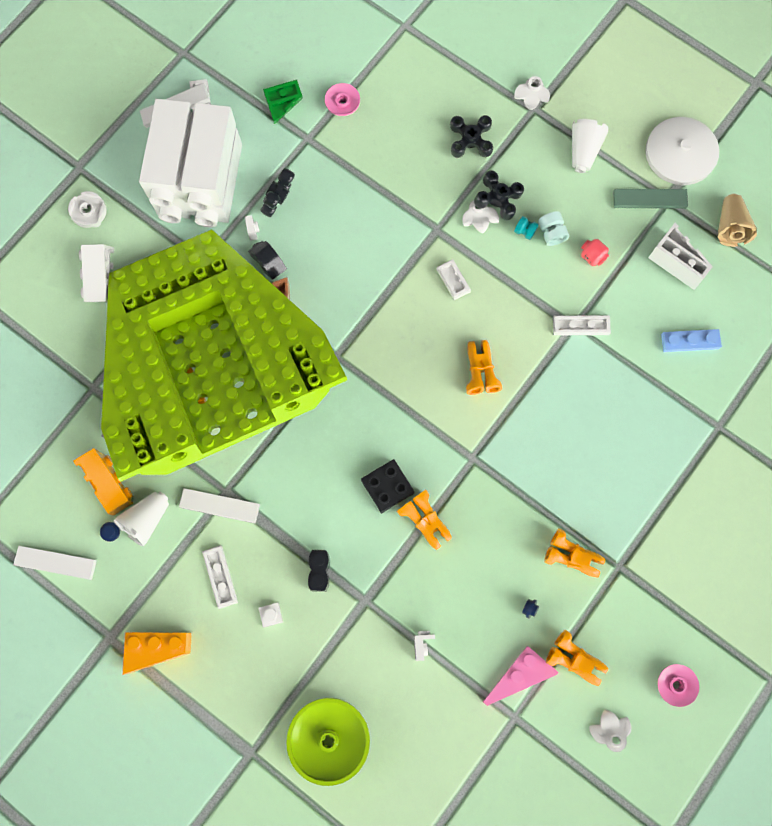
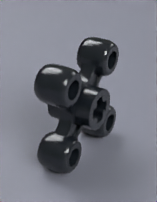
M483 115L479 118L477 125L467 126L461 116H454L450 121V128L453 132L460 133L462 139L452 144L451 154L455 158H460L464 155L467 147H476L482 157H489L493 152V144L490 141L483 140L481 134L491 129L492 119L488 115Z
M284 168L278 177L279 181H273L267 190L263 200L264 204L260 210L267 217H272L277 209V204L282 205L288 196L292 185L291 182L295 177L294 172Z
M490 170L483 177V184L490 188V192H478L474 203L478 208H485L489 203L494 207H500L501 217L504 220H510L516 213V207L514 204L509 203L508 199H519L524 193V186L519 182L513 183L510 187L504 183H499L498 174Z

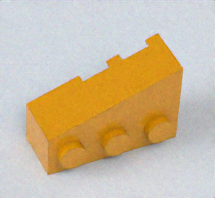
M93 448L73 460L76 466L79 465L83 469L85 480L87 482L90 481L95 490V495L108 514L114 516L133 504L131 500L133 495L129 488H124L122 481L120 482L117 478L109 455H104Z
M125 632L122 675L190 654L191 633Z

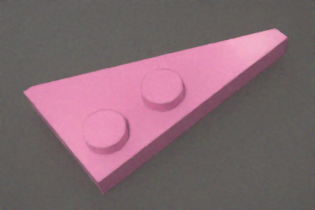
M527 646L484 699L483 703L488 706L551 678L559 672Z

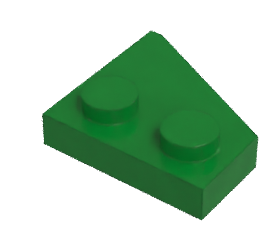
M297 79L263 89L274 124L303 99Z

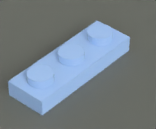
M719 329L674 331L661 334L663 352L715 350L722 347Z

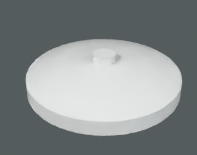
M674 117L661 122L653 129L646 143V159L650 168L661 179L676 185H691L702 181L712 172L719 158V145L713 132L702 122L689 117Z

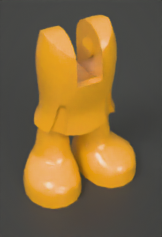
M481 340L482 354H477L475 341H469L467 351L472 378L466 386L467 394L476 395L484 391L481 373H485V391L487 393L501 391L502 384L495 377L493 371L494 366L491 361L488 341Z
M425 489L412 499L425 514L423 518L412 501H409L397 510V513L400 516H408L416 524L415 527L422 532L427 542L437 550L441 545L433 535L436 531H439L440 535L447 542L452 537L447 527L438 518L436 511H433L428 502L429 493Z
M558 528L550 545L566 550L570 554L568 556L550 546L546 552L544 562L550 565L555 562L562 563L588 576L598 578L600 571L589 565L591 561L603 565L605 558L596 552L581 547L578 543L570 542L566 539V532Z
M564 630L558 636L554 645L572 654V659L556 647H552L547 655L546 663L551 666L556 664L563 665L568 668V671H572L587 682L599 686L602 680L596 677V675L591 674L592 670L595 667V669L606 674L609 668L602 661L585 652L583 648L576 646L571 641L572 634Z

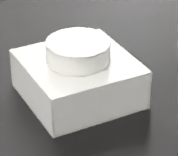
M252 215L245 216L250 241L257 240V232H260L258 222H254Z
M279 603L259 607L263 628L283 623Z

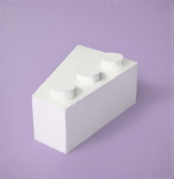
M675 222L653 250L649 259L695 290L713 266L698 249L695 250L689 243L690 239L687 236H683Z
M104 244L81 245L79 259L82 261L80 278L83 280L81 297L84 298V302H108L110 269H113V263H110V253H114V247Z

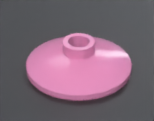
M339 83L333 85L325 95L327 109L338 116L352 114L360 104L359 92L350 84Z
M674 664L666 667L660 673L658 690L661 697L668 704L684 707L690 705L697 698L699 681L696 674L690 668ZM675 681L679 683L678 689L673 687Z

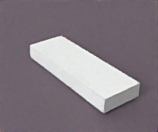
M610 315L553 316V335L611 334Z
M220 545L202 551L218 609L238 603L223 547Z

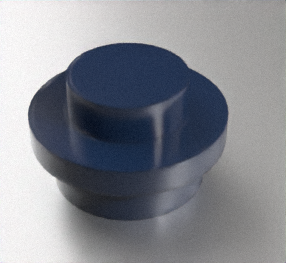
M107 522L100 529L101 538L108 542L115 541L120 535V528L114 522Z
M527 600L522 611L526 618L535 617L539 609V606L536 605L537 600Z

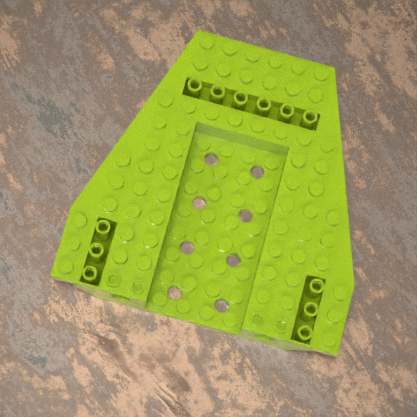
M212 229L109 273L101 430L120 482L139 473L141 475H167L316 408L330 391L329 388L347 381V377L324 331ZM219 324L215 329H210L211 325ZM178 339H184L182 343L175 344ZM225 352H231L230 356L222 357ZM195 367L194 372L187 373L189 368ZM237 382H244L241 387H234ZM201 397H202V398H203V397H207V398H208L205 403H203V404H199V403H198V400H199ZM251 412H257L256 417L252 419L247 418ZM220 428V432L217 435H211L213 429Z

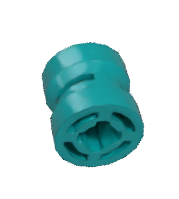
M522 216L514 232L523 234L526 239L531 240L539 224L530 222L528 218Z

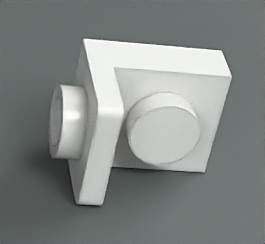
M418 631V636H414L415 661H424V656H428L427 643L423 644V639H435V635H430V631Z

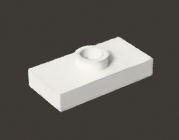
M453 259L437 267L440 277L454 300L471 292L470 287Z

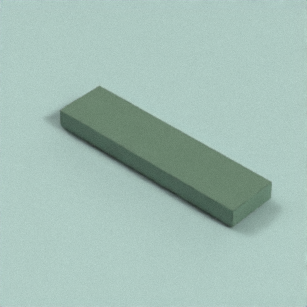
M614 189L613 191L614 208L686 209L688 207L687 189Z

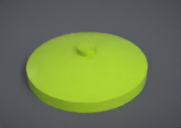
M337 698L317 699L305 705L293 718L287 733V753L294 769L307 781L321 786L339 785L354 777L364 765L370 747L369 729L362 714L350 703Z

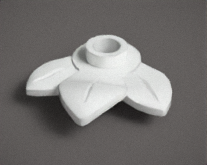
M532 76L525 84H521L516 88L514 98L524 99L525 107L533 110L539 105L540 101L548 102L550 93L543 86L540 77Z
M474 200L470 203L469 210L464 213L462 218L464 226L473 224L481 233L486 231L489 222L499 223V215L494 208L486 206L485 208L476 209Z
M604 710L601 715V725H591L589 727L590 733L596 742L606 744L613 752H620L626 747V737L631 733V723L628 717L619 720L613 712ZM612 738H619L620 743L614 744Z

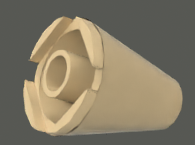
M730 194L723 200L717 236L719 242L725 246L735 247L738 246L737 243L742 242L745 245L757 236V228L742 196L738 194Z

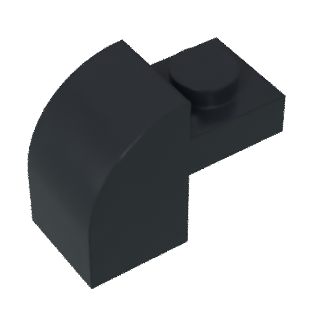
M267 241L254 244L248 251L250 256L259 263L264 273L272 280L287 270L279 255Z

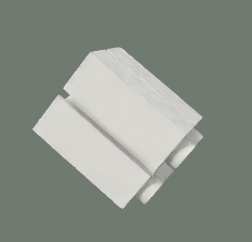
M155 99L139 183L162 221L179 223L181 218L190 219V216L194 215L195 222L204 227H216L217 222L229 223L242 149L241 139L231 107L196 103L195 112L193 113L190 111V102Z

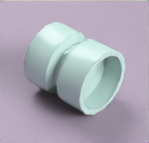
M559 211L548 213L538 220L542 232H545L543 236L547 246L558 245L569 238V233L566 226L563 225L564 221Z

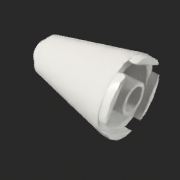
M578 119L577 123L573 122L572 167L575 168L576 172L586 173V171L591 169L608 133V126L603 123L600 126L597 125L598 121L591 119Z
M153 492L117 516L114 522L122 531L128 534L130 539L138 545L144 546L166 511L169 499L162 492Z

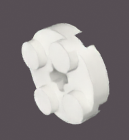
M90 191L82 192L78 197H73L68 206L71 219L83 228L99 227L107 211L106 204L101 197ZM88 206H90V212L86 213L85 211H83L84 209H87Z

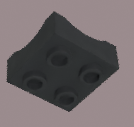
M395 459L361 478V482L381 514L412 496L415 492Z

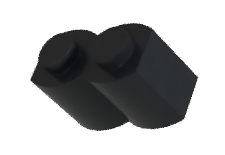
M312 550L309 555V566L311 569L308 576L309 589L312 592H327L329 588V575L327 571L330 567V556L326 550Z

